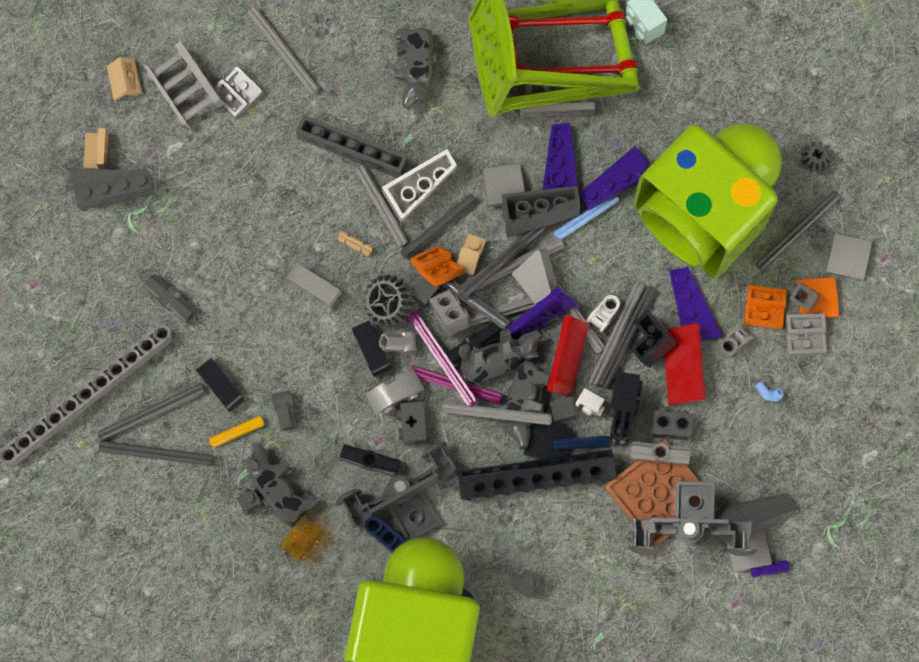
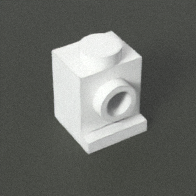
M584 388L575 403V409L578 410L580 407L582 408L581 411L586 415L601 416L606 407L603 405L605 399Z

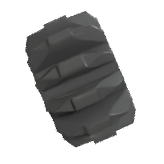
M812 141L811 146L806 144L805 150L801 151L803 157L800 161L806 163L805 169L811 168V173L815 169H817L818 173L822 172V168L827 170L828 164H831L833 161L830 158L833 154L832 151H827L829 145L823 147L822 141L818 145L815 141Z

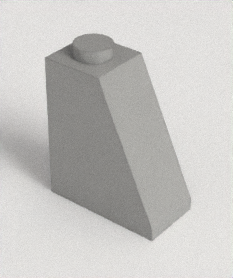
M546 248L536 250L512 273L535 305L549 295L552 290L558 288Z

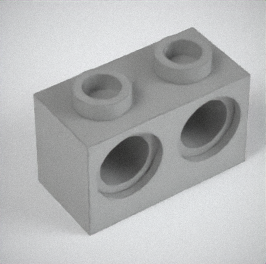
M450 290L429 299L431 311L448 337L469 327L467 321L469 319L468 312L465 308L462 309L460 307L461 303L456 295L453 296Z

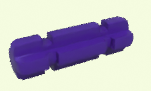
M787 560L779 561V563L772 562L770 566L753 568L750 570L752 577H760V574L765 576L777 574L779 571L781 573L788 572L789 564Z

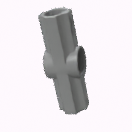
M631 442L630 459L654 461L658 464L674 463L689 465L690 447L671 446L664 443ZM662 449L665 452V456L661 458L656 456L655 450Z

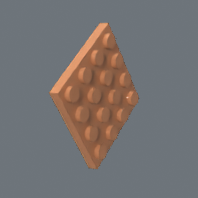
M666 439L661 442V443H664V444H666V445H670V444L666 441ZM662 449L655 450L656 456L660 458L665 456V452ZM637 460L615 479L606 484L604 488L633 523V519L675 518L676 481H700L687 465L674 463L658 464L654 461ZM698 496L691 498L690 504L692 507L700 505L701 500ZM652 534L651 547H656L671 534Z

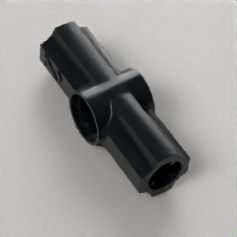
M492 322L479 332H474L467 336L460 345L446 354L456 368L462 363V358L459 355L460 346L468 344L470 350L482 349L500 339L501 331Z
M346 444L343 445L339 461L390 476H396L400 464L398 459ZM368 456L375 458L374 463L371 465L364 462Z

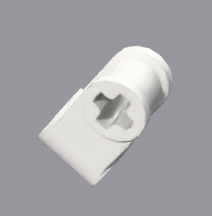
M614 295L606 296L590 314L587 322L593 323L602 333L618 312L620 306L619 299ZM614 302L616 307L608 309L606 303Z

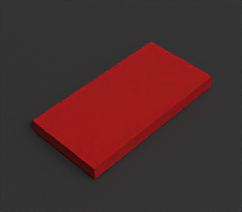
M564 316L547 391L564 397L572 396L589 323L573 316Z
M695 323L669 328L668 331L678 343L664 355L668 405L673 406L706 400L700 324Z

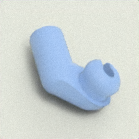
M763 381L755 385V388L766 401L777 402L784 395L783 391L779 388L776 390L768 389Z

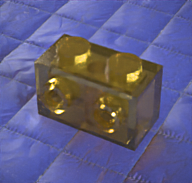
M302 516L280 543L279 548L299 563L300 560L304 561L309 556V549L313 544L316 546L323 538L321 534L323 532L309 519Z

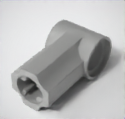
M414 332L400 334L384 333L381 335L379 346L383 351H397L401 355L417 353Z

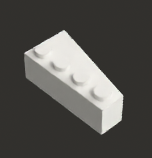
M447 149L382 187V193L401 223L456 170L457 164Z

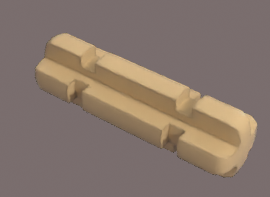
M341 231L338 235V241L346 243L347 246L359 252L362 251V254L366 256L371 255L373 251L371 245L365 244L352 235L349 236L344 231Z

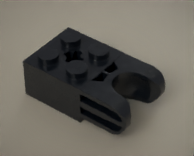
M617 371L608 417H612L610 441L616 446H623L628 441L633 415H637L640 400H636V398L640 397L643 381H639L640 375Z

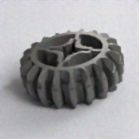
M390 274L379 275L377 279L371 280L372 285L366 286L369 291H365L363 294L367 296V299L362 301L367 303L364 309L369 310L367 316H373L372 321L378 322L379 325L391 326L392 324H399V321H404V316L409 315L407 309L412 308L409 301L414 299L409 297L412 291L406 290L409 285L407 283L403 284L404 279L398 278L396 275L391 276ZM388 285H391L397 293L394 294ZM380 306H382L384 311L387 312V315H385L379 309Z

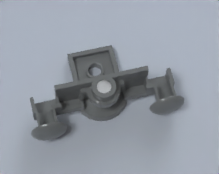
M437 442L423 451L422 459L429 457L434 465L425 473L416 478L404 475L392 477L386 485L382 496L369 504L368 502L364 505L361 504L357 497L362 493L360 489L349 490L337 499L336 506L344 504L348 512L347 516L354 528L366 522L369 517H375L389 510L406 541L419 538L436 529L442 524L423 490L457 471L451 458L447 457L443 450L447 443ZM418 512L421 515L420 520L412 522L409 519L411 513Z
M676 481L675 518L633 519L634 546H629V549L638 554H650L658 550V547H651L652 534H674L681 542L690 546L704 545L715 535L733 536V548L727 549L730 554L750 556L757 552L756 549H750V536H753L754 522H732L729 519H715L716 482ZM694 496H698L701 500L700 505L697 507H692L690 504V500Z

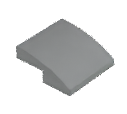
M236 66L225 79H221L214 87L225 103L223 106L236 118L264 93L239 66Z
M520 164L483 169L488 207L502 205V194L525 192Z
M834 233L826 271L864 280L872 241Z
M825 313L786 315L787 356L821 355L827 353Z
M764 529L750 536V549H756L757 552L755 554L735 556L729 553L728 557L733 573L772 565ZM725 539L727 548H733V546H730L727 540Z

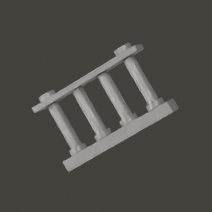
M179 41L175 44L178 51L170 59L154 70L148 65L144 67L147 70L145 75L151 83L155 82L176 113L175 119L181 127L184 125L187 129H190L192 127L188 123V119L209 104H215L220 108L225 103L187 47ZM185 60L188 64L186 69L163 85L157 76L178 61ZM189 75H195L198 79L195 81L196 83L172 99L167 91ZM200 89H205L207 92L206 98L182 114L177 106Z
M524 84V95L532 94V85ZM543 85V92H549L550 86ZM583 99L579 103H572L570 101L519 109L520 118L590 116L595 113V102Z

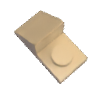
M471 234L467 235L457 264L464 267V273L474 276L486 239Z

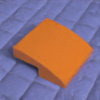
M440 246L429 249L410 259L416 270L435 287L464 274V267L452 261V253Z
M835 277L796 279L797 285L799 282H802L821 294L812 311H808L799 305V314L825 313V317H839ZM803 292L801 294V297L803 299H806L808 297V294L806 292Z
M748 285L744 325L782 330L787 289Z

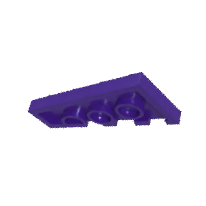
M570 123L551 125L542 190L574 186L578 188Z
M634 146L579 193V198L589 211L638 185L640 176L650 166L638 148Z
M689 268L669 270L680 326L700 324L701 342L722 338L723 336Z
M559 286L552 290L544 299L537 302L529 311L522 314L519 319L505 330L510 329L511 338L518 340L523 334L532 332L536 328L546 327L550 324L549 321L558 315L561 318L567 314L566 311L572 307L576 309L581 304Z

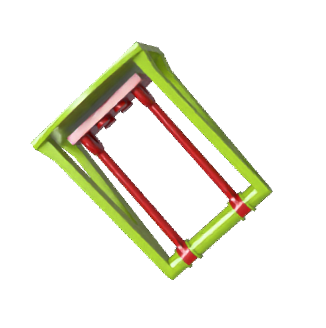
M476 0L468 17L472 36L478 79L489 117H496L510 110L624 94L640 89L637 76L638 68L636 60L632 56L625 27L627 24L625 14L621 10L619 0H535L555 3L511 10L506 9L504 0ZM603 9L607 11L606 16L548 18ZM602 24L611 29L618 57L617 65L531 69L528 65L518 64L517 47L513 43V30L517 27ZM614 73V74H619L620 77L596 76V75H584V74ZM532 84L572 87L506 98L511 87L516 85Z

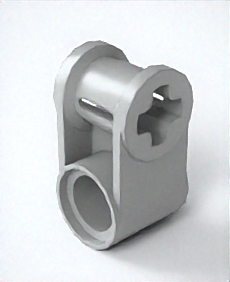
M739 323L721 341L718 347V354L722 358H731L753 339L754 336L750 335L742 327V323ZM723 345H730L732 351H726Z

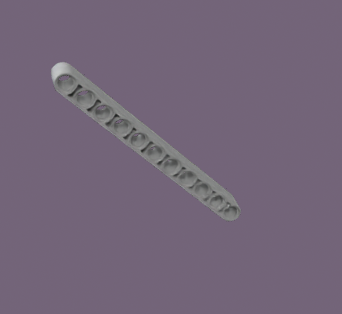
M160 324L153 328L0 450V459L8 466H15L170 344L173 335L169 327ZM160 332H168L165 338H158ZM151 343L152 348L150 350H143L145 344ZM136 355L137 360L135 362H128L130 356ZM117 367H121V373L118 375H114L113 370ZM102 379H106L107 382L105 386L99 387L98 382ZM86 391H90L91 396L88 399H83V394ZM69 404H76L73 411H67ZM59 415L60 421L52 423L53 417ZM42 427L45 428L44 434L38 436L37 430ZM24 440H29L30 443L28 447L22 448V442ZM9 452H14V457L11 460H6V455Z

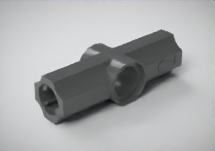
M153 274L144 283L143 286L157 298L158 302L168 311L171 310L185 324L196 314L197 311L183 299L181 294L172 286L169 287L157 275Z

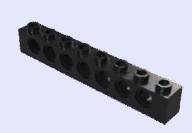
M611 449L457 471L461 500L472 501L479 497L492 498L501 494L513 495L515 492L522 491L529 493L536 489L550 490L558 486L570 487L573 484L607 482L616 478L615 460ZM593 466H599L597 470H590ZM574 469H580L577 473H571ZM556 471L561 472V473H560L559 475H557V476H553V475H552V474H553L554 472H556ZM536 474H540V475H541V476H540L539 478H537V479L532 478V477H533L534 475H536ZM516 477L522 478L520 481L513 480ZM498 479L503 480L500 484L494 483ZM478 482L483 483L482 486H474Z

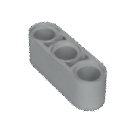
M298 263L295 264L286 277V281L330 309L342 293L338 288Z

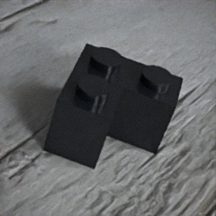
M646 310L634 321V324L644 336L630 349L641 363L650 368L678 342L659 318L649 310Z

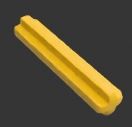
M261 416L255 417L210 437V444L213 448L263 427L264 421Z

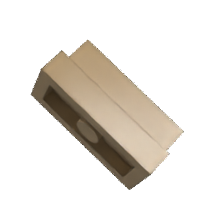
M119 57L107 65L114 100H118L124 95L138 96L142 93L135 59Z
M98 128V133H85L84 169H107L108 132L106 128Z

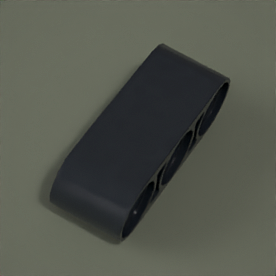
M368 320L352 327L353 334L373 377L390 371V364L384 351L379 346V340L370 321Z
M212 358L196 369L228 412H231L245 401Z

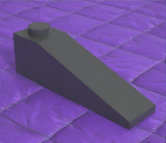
M785 493L726 505L715 511V519H729L732 522L752 521L754 522L753 534L793 513L797 510V507L788 494ZM724 536L729 545L733 546V536Z

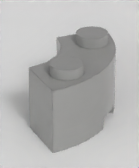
M414 370L395 376L396 380L386 385L382 383L365 394L376 415L380 413L389 414L400 403L407 400L412 402L419 398L418 394L425 389Z

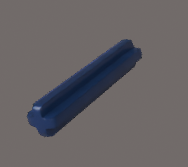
M609 436L554 440V449L608 447L611 441Z

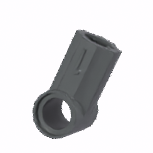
M291 390L272 394L275 411H277L281 431L297 428Z

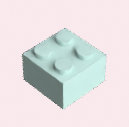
M630 0L627 2L625 21L635 29V34L640 41L643 40L646 45L664 34L667 18L653 0Z

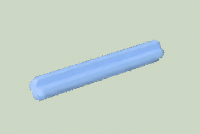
M618 196L589 211L585 210L579 216L554 231V236L556 239L562 240L619 201Z

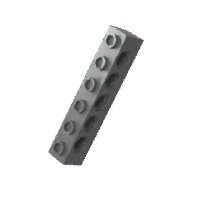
M305 115L302 116L296 130L297 139L396 178L404 174L408 165L407 155Z

